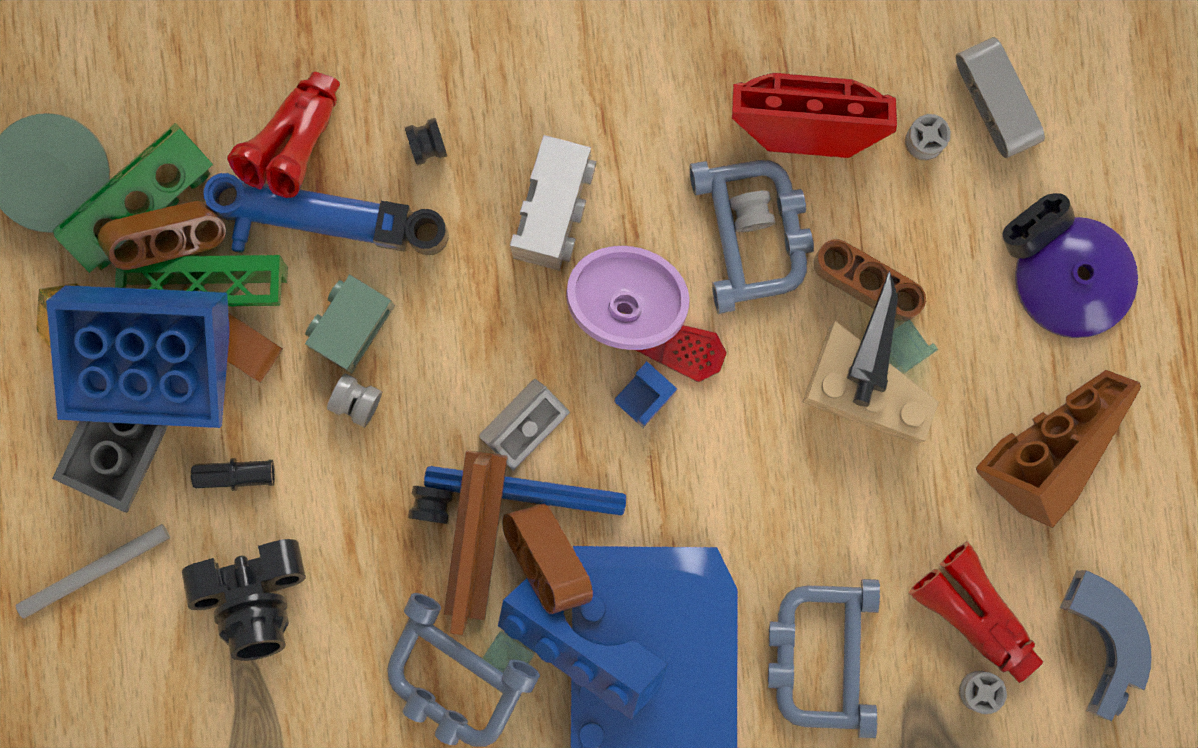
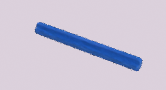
M428 466L425 471L424 486L460 493L463 470ZM506 476L502 499L546 504L613 515L624 514L627 499L624 493Z

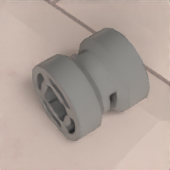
M345 373L339 379L331 394L327 410L337 415L345 413L351 416L354 423L365 428L378 407L382 391L372 386L363 387L358 384L356 378Z

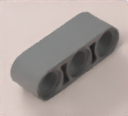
M992 37L957 53L956 63L959 72L1001 155L1004 158H1009L1043 142L1045 135L1041 122L999 40Z

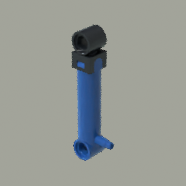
M219 173L212 176L204 188L206 204L220 218L235 220L231 249L238 253L244 252L245 244L248 242L251 222L375 243L377 247L403 252L406 251L407 241H409L411 246L423 255H435L441 252L449 240V232L442 216L431 209H420L412 212L409 205L382 200L379 204L301 189L295 197L285 198L273 194L267 183L264 184L262 189H258L244 183L241 179L229 173ZM228 188L236 189L237 196L232 204L227 206L219 204V196L224 190ZM431 223L438 227L437 235L433 240L421 241L417 238V231L421 225Z

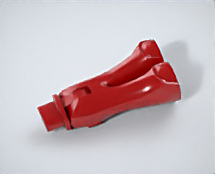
M312 72L308 80H301L297 87L286 97L268 124L254 138L235 145L227 156L228 163L237 177L244 183L258 189H262L267 180L273 194L285 198L295 197L305 179L307 164L314 145L327 127L332 110L337 103L335 94L340 87V82L332 76L319 72Z
M966 541L951 551L939 565L972 598L981 612L979 616L938 569H933L923 576L911 588L908 594L921 605L947 620L986 659L999 667L1003 673L1008 671L1018 683H1021L1043 664V660L1033 650L1035 643L1033 640H1030L1022 623L990 582L978 554L972 545Z

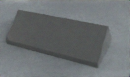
M79 421L52 479L128 513L169 425Z

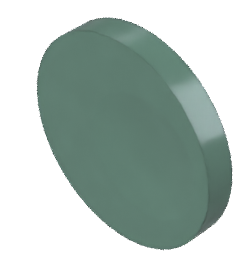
M36 114L14 122L0 134V209L10 219L23 227L40 232H53L56 226L110 180V166L103 145L89 128L75 119L59 114Z

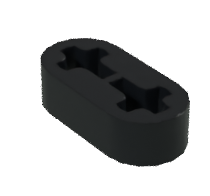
M1061 193L1048 194L1013 219L1004 228L1002 233L1003 240L1011 256L1023 259L1031 257L1065 232L1075 219L1070 200Z

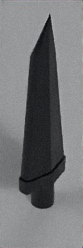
M890 270L852 366L847 374V379L857 383L853 403L863 407L870 405L873 390L885 392L888 384L887 375L898 294Z

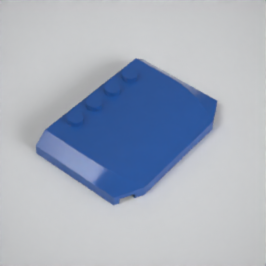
M573 546L576 555L590 578L593 597L590 603L572 608V630L585 640L599 645L615 646L635 640L667 662L668 666L660 690L632 720L620 711L610 708L600 697L587 688L579 686L571 679V748H737L738 589L718 548Z

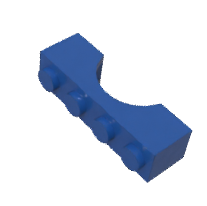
M527 578L503 599L498 627L504 630L510 638L520 641L537 653L543 661L551 663L570 676L576 684L587 688L600 697L610 708L620 711L632 720L660 690L668 663L635 640L615 646L599 645L585 640L569 626L565 619L564 611L549 614L545 611Z

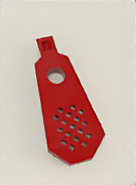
M685 325L663 344L648 349L635 350L698 383L719 373L727 354L717 333Z

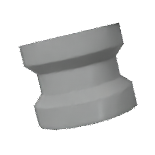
M935 114L920 116L913 122L905 136L908 152L919 160L936 158L948 145L950 128L948 123L940 116Z
M769 191L744 193L730 199L731 208L736 211L737 220L734 223L736 232L756 231L775 225L774 215L769 212L768 203L771 200Z
M974 671L962 679L959 687V696L968 709L981 714H992L999 711L1004 705L1007 691L1004 682L997 675L985 671Z

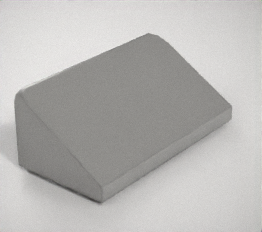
M534 379L480 433L479 437L496 454L508 456L507 465L514 471L561 423L570 411L546 386L537 379Z

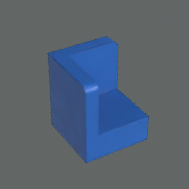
M646 361L636 372L635 377L615 398V403L644 428L676 393L677 388Z

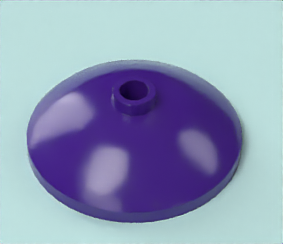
M1075 217L1073 224L1038 253L1028 258H1018L1015 282L1021 304L1038 325L1049 332L1063 337L1086 338L1112 328L1127 314L1136 296L1138 271L1132 251L1116 231L1099 221ZM1082 266L1088 269L1090 273L1088 280H1082L1078 276L1077 271L1079 267Z

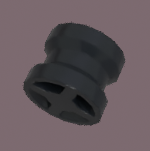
M436 118L427 120L426 124L420 127L414 125L404 127L417 166L425 164L427 158L433 156L440 159L447 157Z
M413 486L412 495L415 498L414 507L409 510L408 518L449 524L450 516L446 510L447 504L453 499V491Z

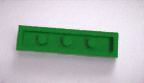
M280 255L183 256L130 270L116 268L115 288H127V285H151L148 289L164 290L162 287L166 284H193L186 291L200 290L208 292L204 288L206 284L234 283L226 291L228 307L280 306L281 283H287L288 266ZM247 283H270V295H252L244 286ZM239 290H241L245 295H235V294H236Z

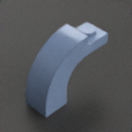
M1076 570L1060 608L1091 623L1104 641L1106 648L1105 669L1086 711L1100 718L1112 721L1115 715L1119 716L1127 704L1129 694L1125 692L1127 686L1145 690L1151 670L1150 637L1140 612L1122 590L1087 570Z

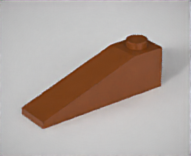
M1108 370L1103 371L1067 395L1064 405L1049 415H1046L1044 412L1040 413L1032 419L1034 425L1019 435L1015 436L1013 433H1010L1001 439L976 467L977 473L1020 514L1053 528L1079 498L1141 389L1140 382Z

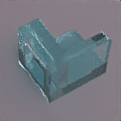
M908 320L893 331L889 363L904 374L936 352L938 348L934 343L928 346L911 320Z
M500 630L482 659L504 673L510 660H520L529 664L535 652L520 641L510 638L504 630Z

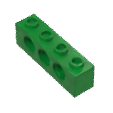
M174 123L53 229L54 237L89 273L96 267L102 270L111 262L98 243V235L93 231L94 225L98 220L103 218L116 220L175 206L180 201L177 196L188 186L191 189H195L209 177L210 172L208 169L213 164L186 133ZM173 164L177 167V175L171 182L162 183L156 180V171L161 165ZM133 191H141L147 196L144 206L136 210L127 208L125 206L126 196ZM127 240L119 242L114 250L118 249Z

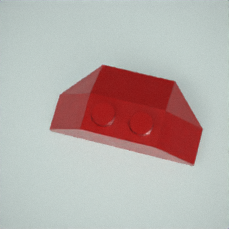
M769 73L753 78L746 83L739 82L733 84L731 118L769 152L850 158L895 133L897 129L896 98L888 94L882 95L874 88L853 79Z

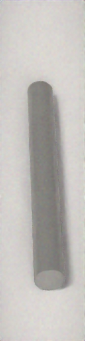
M161 524L16 604L17 612L25 619L170 539L167 529Z

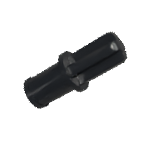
M231 458L230 463L195 464L191 468V482L196 489L231 487L232 491H237L239 486H274V461L237 462L236 458Z

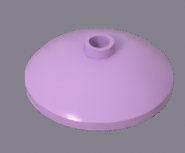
M631 246L606 247L585 256L572 270L566 290L568 309L578 326L595 340L619 349L641 350L663 344L681 329L689 309L688 289L676 268L653 252Z

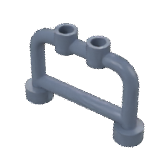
M756 160L710 169L707 161L689 164L690 180L694 195L712 193L728 275L726 280L712 282V292L717 313L735 311V303L781 295L795 290L803 282L807 273L805 253L814 251L811 230L809 228L800 229L798 214L806 212V202L802 189L793 190L787 172L779 164L770 160ZM767 176L774 181L776 186L777 206L782 217L785 247L790 257L791 270L783 278L746 284L726 182Z
M862 579L861 587L811 585L796 587L788 592L781 601L778 622L770 621L769 646L777 647V663L768 664V688H776L778 709L783 717L793 725L810 728L858 729V738L876 739L877 706L859 704L861 612H879V580ZM804 602L845 603L842 712L805 711L796 707L793 702L795 611Z
M413 593L404 609L405 614L409 617L408 622L390 657L387 668L388 680L392 689L399 697L406 701L403 714L407 718L420 723L425 722L427 717L439 724L435 731L436 738L448 745H457L459 739L473 747H486L494 743L502 734L522 692L531 693L540 677L539 672L531 665L515 659L508 662L504 673L434 626L433 624L441 610L440 604L426 595ZM419 636L503 693L485 729L476 730L467 724L468 720L465 716L456 711L445 709L435 702L436 698L431 692L423 688L414 687L406 680L404 667Z

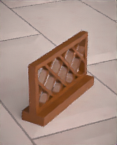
M467 450L465 453L444 615L452 616L450 634L463 635L470 618L485 620L508 460L506 455Z

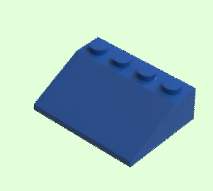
M65 285L46 301L58 420L220 428L222 426L230 333L226 292Z

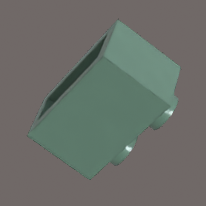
M349 274L345 282L339 280L332 288L327 299L331 304L324 315L320 316L317 314L309 324L305 335L309 338L305 344L352 374L395 305L389 298Z

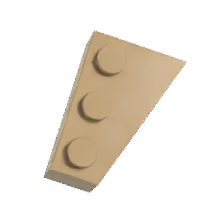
M834 321L828 329L802 403L915 444L926 441L939 402L890 363L886 391L873 390L868 407L853 403L857 383L847 379V374L861 341Z

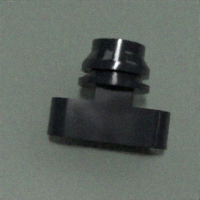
M283 539L259 545V558L248 560L245 556H238L234 560L235 564L219 568V564L215 562L214 558L190 564L182 569L188 608L191 610H207L218 607L213 613L214 621L218 624L220 639L229 646L232 659L239 661L262 659L272 656L285 648L284 632L289 624L286 612L287 601L284 596L270 592L295 586L306 579L297 540Z

